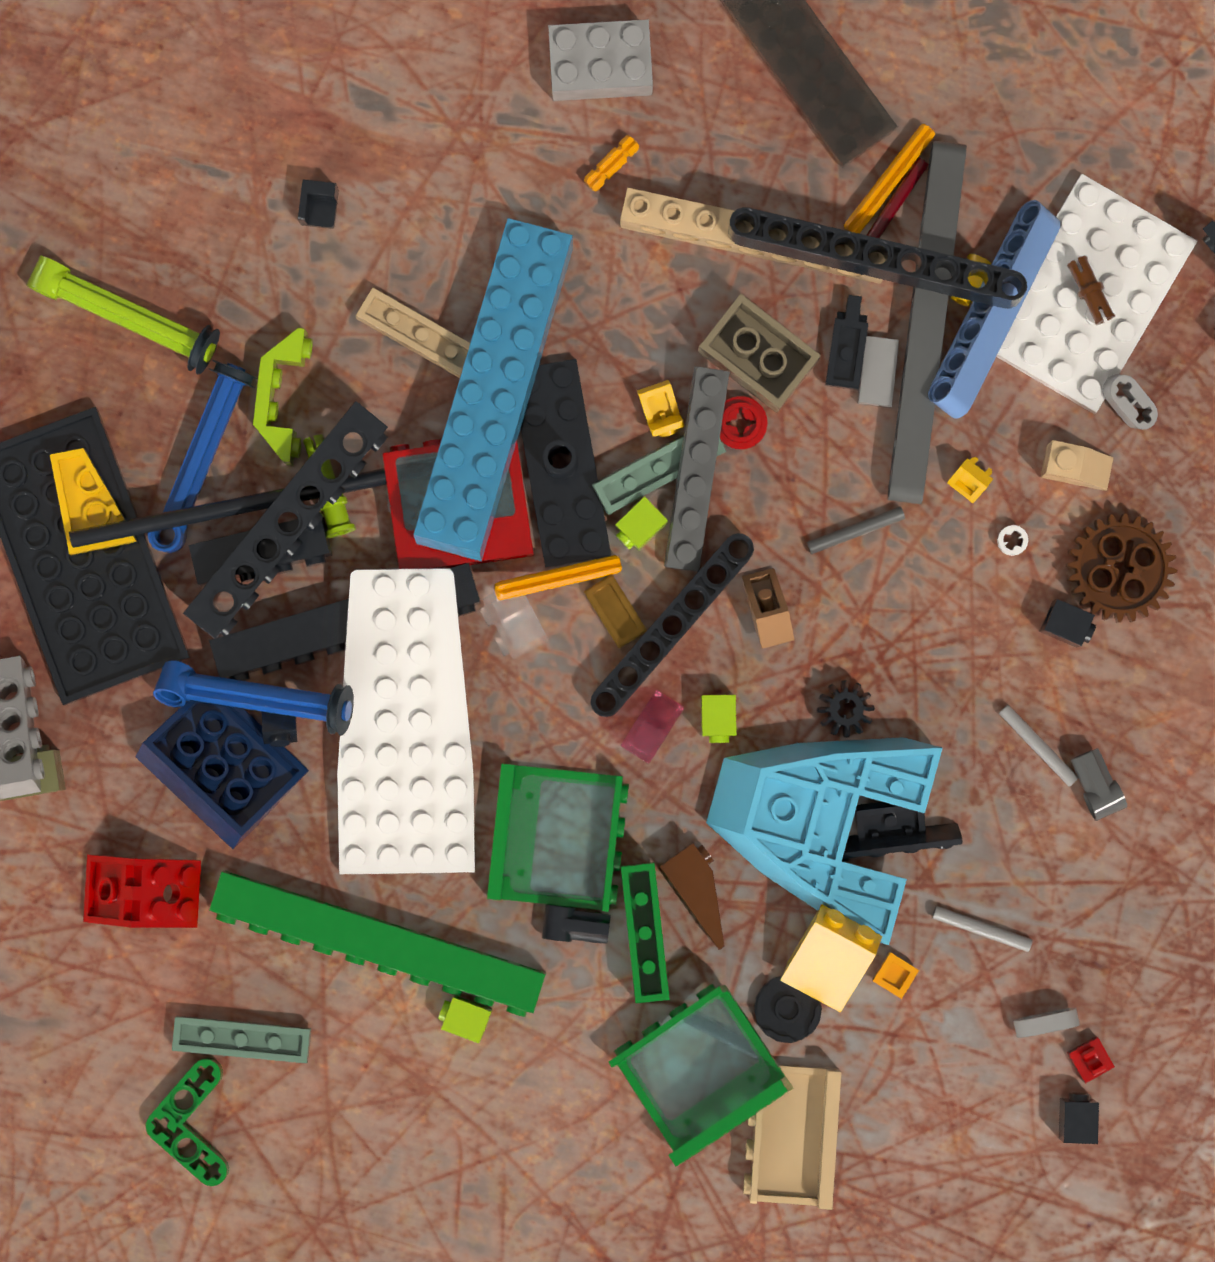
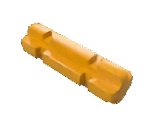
M626 135L618 143L619 147H614L596 165L597 169H592L584 177L585 184L591 190L598 191L605 184L604 180L606 178L609 180L627 162V157H632L639 150V144L634 138Z

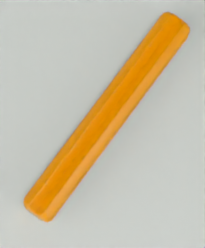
M921 124L847 219L844 224V228L847 231L861 233L934 138L935 132L926 124Z
M613 555L498 581L494 584V590L497 599L504 600L601 578L611 574L614 575L622 571V565L619 556Z

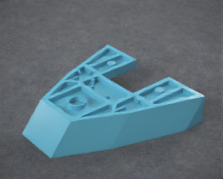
M899 737L795 743L726 757L723 759L706 824L763 875L817 911L822 904L830 909L838 910L845 917L873 929L875 933L882 936L880 943L889 945L907 879L843 862V854L859 796L925 813L943 747Z

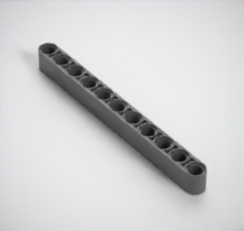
M940 141L932 142L918 248L954 256L967 145ZM935 269V274L939 279H951V273L948 269ZM913 287L887 500L922 504L935 404L930 401L928 392L940 368L949 295Z

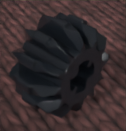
M843 680L840 684L841 693H839L835 685L831 684L828 686V689L833 698L825 694L819 696V699L827 703L828 707H818L816 711L819 714L828 713L829 717L820 722L822 726L834 722L830 734L836 735L840 726H843L844 738H849L851 734L850 725H852L857 734H861L863 729L858 721L871 724L872 719L863 715V712L874 711L875 706H863L862 701L869 699L871 694L866 692L860 697L857 696L861 684L855 683L851 692H848V682ZM841 700H845V704L850 701L854 706L850 710L852 716L849 719H846V715L840 717L837 712L841 708L839 704Z

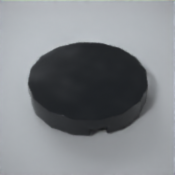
M782 976L774 977L761 987L755 998L754 1013L757 1024L765 1035L777 1042L794 1043L803 1040L814 1032L820 1022L821 1002L780 981Z

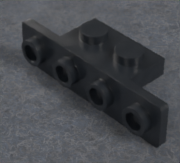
M885 802L857 805L855 810L857 835L848 836L842 861L845 862L852 858L864 856L882 857L888 853L896 852L915 853L921 849L929 848L949 849L954 845H961L963 840L957 823L925 826V814Z

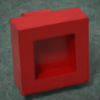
M1097 1036L1067 1052L1085 1084L1115 1068Z

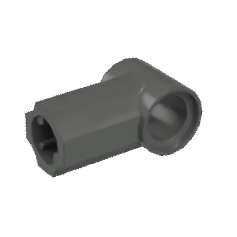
M1098 748L1070 760L1085 791L1083 794L1085 803L1095 821L1128 807L1119 784L1116 780L1112 779Z

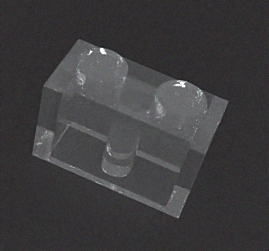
M494 592L482 598L485 606L480 608V611L488 627L495 624L501 635L495 638L503 656L510 654L512 659L515 660L549 642L526 595L498 600Z

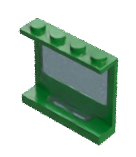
M501 764L487 899L550 904L609 912V905H616L618 885L612 884L613 871H620L622 851H615L616 838H623L625 817H619L620 803L627 804L629 784L622 783L623 776Z
M714 984L707 986L696 994L699 999L697 1002L689 1007L686 1003H683L669 1013L672 1019L662 1026L657 1021L641 1032L644 1037L634 1045L631 1040L614 1050L616 1057L608 1062L612 1068L619 1066L670 1145L673 1152L668 1156L675 1167L684 1163L794 1089L726 985L717 988Z

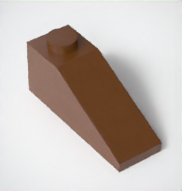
M692 842L661 864L660 867L718 950H720L725 945L714 874L709 866L714 860L703 845L696 848Z

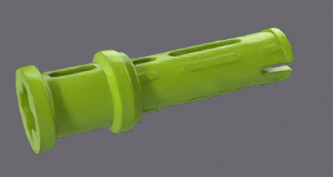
M324 435L313 436L316 447H318L324 440ZM311 437L303 440L308 458L316 450ZM330 459L322 464L321 471L326 478L332 479L335 478ZM344 494L333 505L327 502L320 510L323 511L327 523V538L342 536L356 530L355 524L349 520L345 506L348 501Z

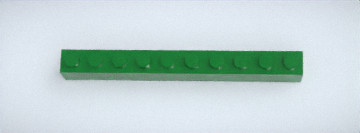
M229 871L221 872L209 911L217 913L216 919L235 925L236 920L249 923L248 929L267 935L268 931L271 930L281 934L280 940L295 945H300L301 940L314 944L312 950L326 955H332L333 950L346 954L344 960L364 966L366 960L378 964L377 970L393 976L397 975V971L410 974L409 980L414 983L429 986L430 981L443 985V992L456 996H461L462 991L475 995V1002L493 1007L494 1002L507 1005V1012L525 1017L527 1012L534 1013L547 973Z

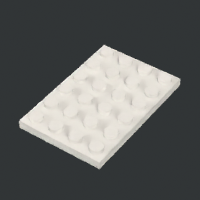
M1081 174L1056 216L1060 220L1061 225L1059 232L996 357L1091 413L1096 414L1105 399L1103 394L1105 381L1112 375L1120 374L1196 245L1197 240ZM1085 255L1088 257V262L1097 281H1102L1105 287L1102 291L1116 315L1113 319L1107 321L1103 310L1100 309L1099 311L1105 323L1097 326L1085 300L1080 299L1078 295L1080 289L1067 267L1068 263L1075 260L1080 272H1083L1078 258Z

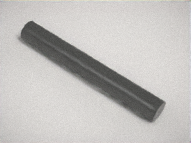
M900 506L806 543L812 555L905 519V515Z

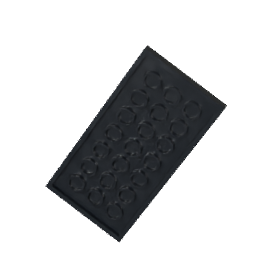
M97 407L0 442V538L62 705H68L160 670L167 661L181 662L191 658L145 534L135 535L138 542L74 555L69 554L50 459L51 454L84 448L124 519L138 518Z

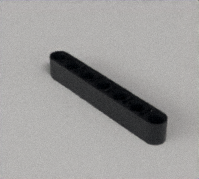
M737 533L726 539L591 696V706L597 715L606 718L611 717L622 708L748 563L754 552L753 542L748 536ZM741 541L747 546L748 551L744 558H734L730 554L729 545L732 542ZM713 566L721 567L726 574L725 580L720 584L711 583L707 578L709 568ZM692 591L700 593L704 599L703 606L696 610L688 608L684 601L686 594ZM676 617L680 620L682 629L678 634L669 635L663 630L662 623L666 618ZM647 642L657 644L660 650L658 658L652 661L644 659L640 653V648L643 644ZM630 667L637 672L638 680L632 686H624L619 682L618 674L623 668ZM606 692L614 696L616 704L611 711L604 712L596 706V699L601 693Z

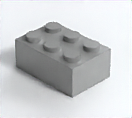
M649 19L548 25L553 101L652 95L653 80Z

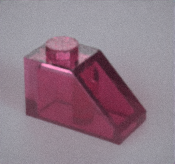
M656 690L620 747L649 764L685 707Z

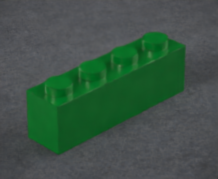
M655 863L622 865L621 874L635 1003L670 1000Z

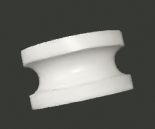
M1007 526L998 534V547L1006 555H1018L1026 549L1028 535L1020 526ZM1013 531H1016L1020 534L1018 539H1022L1021 546H1014L1010 550L1006 548L1005 545L1008 542H1003L1005 534L1011 535Z

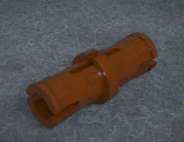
M1085 255L1078 258L1083 272H1080L1075 260L1068 263L1067 267L1080 289L1078 292L1080 299L1085 300L1097 326L1105 323L1099 311L1100 309L1103 310L1107 321L1113 319L1116 315L1102 291L1105 288L1102 281H1097L1088 262V257Z

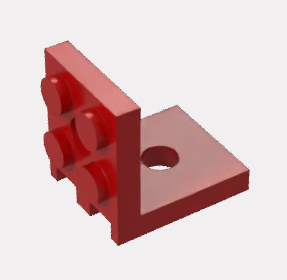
M87 854L83 922L129 928H197L201 860L129 858ZM170 885L172 896L166 902L163 893L165 887Z

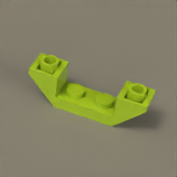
M297 328L261 357L253 419L255 428L286 465L293 466L294 458L300 457L301 438H296L297 432L294 429L273 427L271 422H276L278 418L279 404L274 402L275 388L280 389L282 383V369H278V364L305 367V358L310 359L312 355L313 339L308 338V333L302 328Z

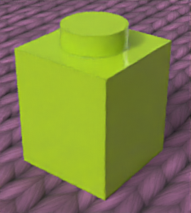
M644 496L615 524L616 529L619 531L615 536L629 550L634 546L640 551L668 524V520Z
M736 695L701 696L702 737H709V743H729V736H737Z
M454 995L451 1002L444 1001L438 1019L444 1021L441 1030L479 1044L493 1009Z

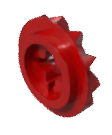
M736 396L726 400L720 440L727 447L738 450L756 446L765 436L768 426L767 415L763 407L754 399L745 396ZM739 409H742L744 420L755 422V424L745 427L742 437H740L737 427L726 425V423H731V421L737 419Z

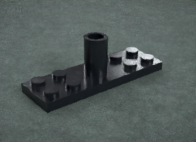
M577 359L539 365L521 425V433L545 568L611 556L603 506L592 486V483L598 481ZM557 453H563L570 456L571 462L564 468L558 469L552 466L553 461L551 458Z

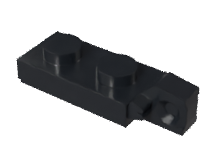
M849 295L845 312H837L833 326L825 386L859 390L868 330L867 315L860 314L861 296Z

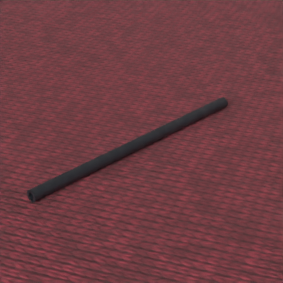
M436 458L397 465L398 481L403 482L431 476ZM385 468L362 472L355 478L349 475L341 484L346 489L343 493L387 485ZM312 485L305 486L300 492L302 502L320 498L319 490ZM284 488L69 531L72 548L268 509Z

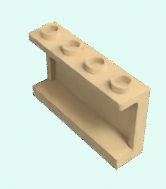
M779 1065L794 1089L748 1119V1126H754L753 1140L747 1139L745 1160H751V1173H744L743 1194L749 1195V1201L752 1204L772 1202L818 1206V1209L832 1210L841 1071L834 1068Z

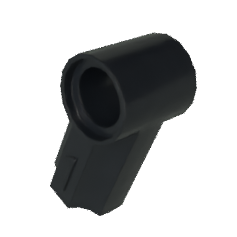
M546 904L542 939L563 942L580 940L607 944L611 914L577 911L574 907Z

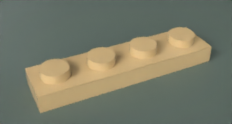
M375 288L371 289L356 314L357 320L458 378L461 377L470 346L469 342Z

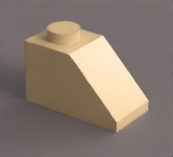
M1052 440L1046 446L1040 478L1107 491L1113 457L1084 446Z

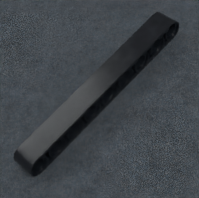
M749 207L735 210L729 221V237L739 246L1000 308L1010 309L1016 307L1027 290L1026 278L1015 270ZM740 221H747L752 225L753 229L750 232L742 233L736 229L735 224ZM772 229H780L786 234V237L783 240L776 241L769 236L768 232ZM811 236L818 240L819 246L813 249L807 248L802 244L801 240L804 237ZM845 244L851 248L852 254L841 256L835 251V247ZM872 252H879L884 256L885 262L874 264L869 260L868 255ZM912 260L917 264L918 270L908 272L902 267L901 262ZM935 269H948L952 278L948 280L939 279L935 274ZM973 275L981 277L985 286L981 288L973 287L969 283L968 277ZM1010 283L1017 288L1018 294L1015 296L1005 294L1001 288L1002 284Z

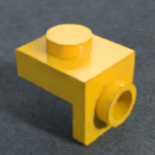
M669 380L637 390L652 436L667 437L675 434L679 428L685 426Z

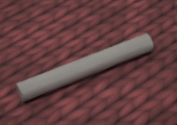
M1006 705L998 713L1068 787L1078 779V776L1009 705Z
M939 906L935 907L932 918L1026 952H1029L1033 940Z

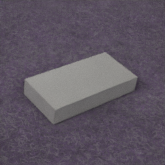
M866 337L858 404L892 407L899 340Z

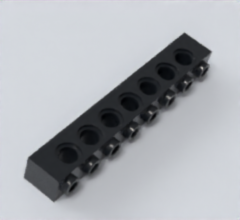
M355 401L183 614L214 639L220 633L226 637L238 622L234 616L240 608L243 607L245 610H248L259 597L255 590L264 580L269 584L281 568L276 565L284 554L290 558L302 544V541L298 539L301 533L306 528L312 531L324 517L319 512L327 502L333 505L346 489L341 484L349 475L355 478L364 468L367 462L363 460V457L370 449L377 452L386 441L388 436L384 431L388 426ZM351 432L359 434L363 441L361 449L354 453L348 452L343 446L344 437ZM328 459H335L341 465V473L334 479L326 478L321 471L322 464ZM312 485L319 490L320 498L317 503L306 505L301 501L300 492L305 486ZM285 512H292L298 517V526L292 531H284L278 524L279 517ZM268 538L276 543L277 551L272 557L265 558L257 552V544L262 539ZM242 565L252 567L255 571V579L249 584L240 583L235 576L238 567ZM228 592L234 599L233 606L228 610L218 609L214 604V597L217 593Z

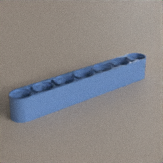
M1030 200L1020 208L992 263L994 266L1018 271L1026 278L1027 290L1022 300L1016 307L1010 309L973 301L928 392L930 401L952 418H960L970 410L1059 232L1060 220L1037 200ZM1010 283L1002 284L1001 288L1005 294L1009 296L1018 294L1017 288Z

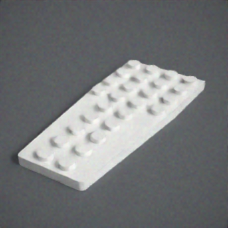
M449 568L354 570L350 576L343 688L346 685H350L353 689L354 707L348 730L344 735L340 736L337 773L339 874L475 872L474 773L454 573Z

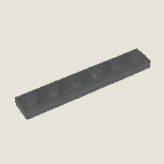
M694 366L664 566L668 568L699 572L730 371Z

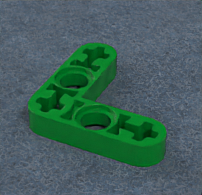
M203 1058L195 1063L146 1121V1131L150 1138L201 1183L207 1186L219 1185L226 1179L229 1174L228 1162L185 1122L220 1083L223 1077L221 1064L213 1058ZM200 1066L203 1068L212 1066L214 1068L212 1076L215 1079L214 1081L207 1079L200 1085L199 1088L205 1091L201 1095L195 1086L187 1083V1080L190 1078L195 1083L202 1074L199 1070ZM180 1090H187L193 1095V1105L188 1109H182L176 1104L175 1097ZM164 1117L168 1118L167 1127L173 1133L178 1130V1127L183 1131L174 1139L172 1145L167 1142L172 1137L167 1131L156 1132L157 1123L154 1121L155 1118L159 1120ZM184 1138L194 1140L197 1146L195 1155L191 1157L183 1156L178 1149L180 1140ZM203 1150L209 1154L203 1158L208 1164L219 1163L218 1172L221 1174L220 1177L213 1175L211 1178L207 1177L206 1172L208 1168L202 1162L198 1164L197 1168L192 1164L201 1156Z

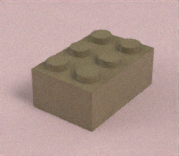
M742 294L733 302L701 343L698 350L699 354L720 370L730 371L729 377L776 413L781 410L821 356Z

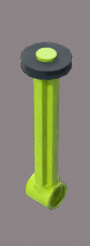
M40 255L26 284L27 287L53 300L61 298L188 357L187 368L189 371L196 368L197 375L206 369L217 348L220 336L219 329H215L212 332L211 325H207L201 333H198L71 274V270L64 265Z

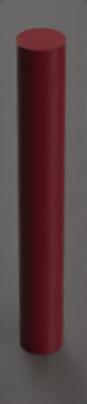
M917 158L866 234L867 236L876 238L882 236L929 166L925 160Z

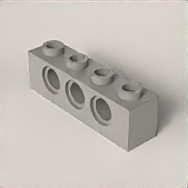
M21 656L0 659V799L41 792L40 779L45 778L43 762L41 759H38L37 748L42 747L39 729L35 728L34 717L39 715L36 698L31 695V687L36 685L33 668L31 666L27 667ZM12 692H17L15 697L9 700H5L7 695H9ZM20 722V725L15 730L8 731L12 724ZM23 753L21 759L11 762L13 756Z

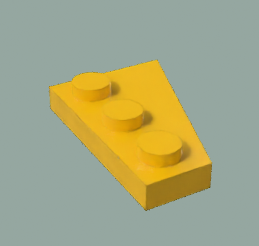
M84 448L51 454L50 459L69 554L74 555L138 542L135 536L72 548L69 531L123 521L125 519Z

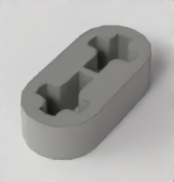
M1116 374L1107 378L1103 386V394L1122 420L1130 428L1141 430L1151 428L1157 421V408L1139 384L1128 375ZM1117 384H1125V386L1122 388V391L1127 396V398L1125 396L1116 395V393L1119 391L1118 387L1116 386ZM1133 405L1136 408L1145 409L1142 413L1144 420H1136L1139 413Z
M1065 1008L1013 1020L1017 1038L1045 1034L1080 1025L1077 1008Z

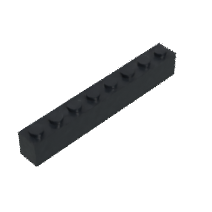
M466 563L449 568L454 573L458 617L476 612L475 606L482 603L470 564ZM349 599L235 632L226 637L222 636L209 640L219 677L246 681L250 679L249 673L262 670L263 675L282 670L281 664L294 660L295 665H300L315 660V653L326 650L328 655H333L345 651Z

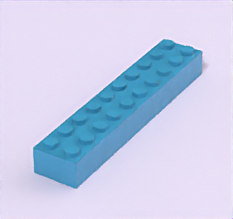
M510 218L507 219L413 534L416 544L482 562L573 251V235Z

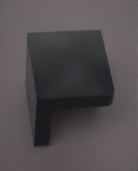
M302 180L298 220L302 226L328 229L335 227L339 195L336 183Z

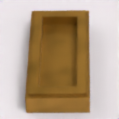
M612 574L584 591L587 599L619 649L646 633V627Z

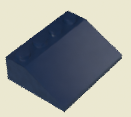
M193 700L187 701L184 706L180 707L142 743L135 756L232 849L259 825L309 771L285 747H274L270 744H264L262 726L243 708Z

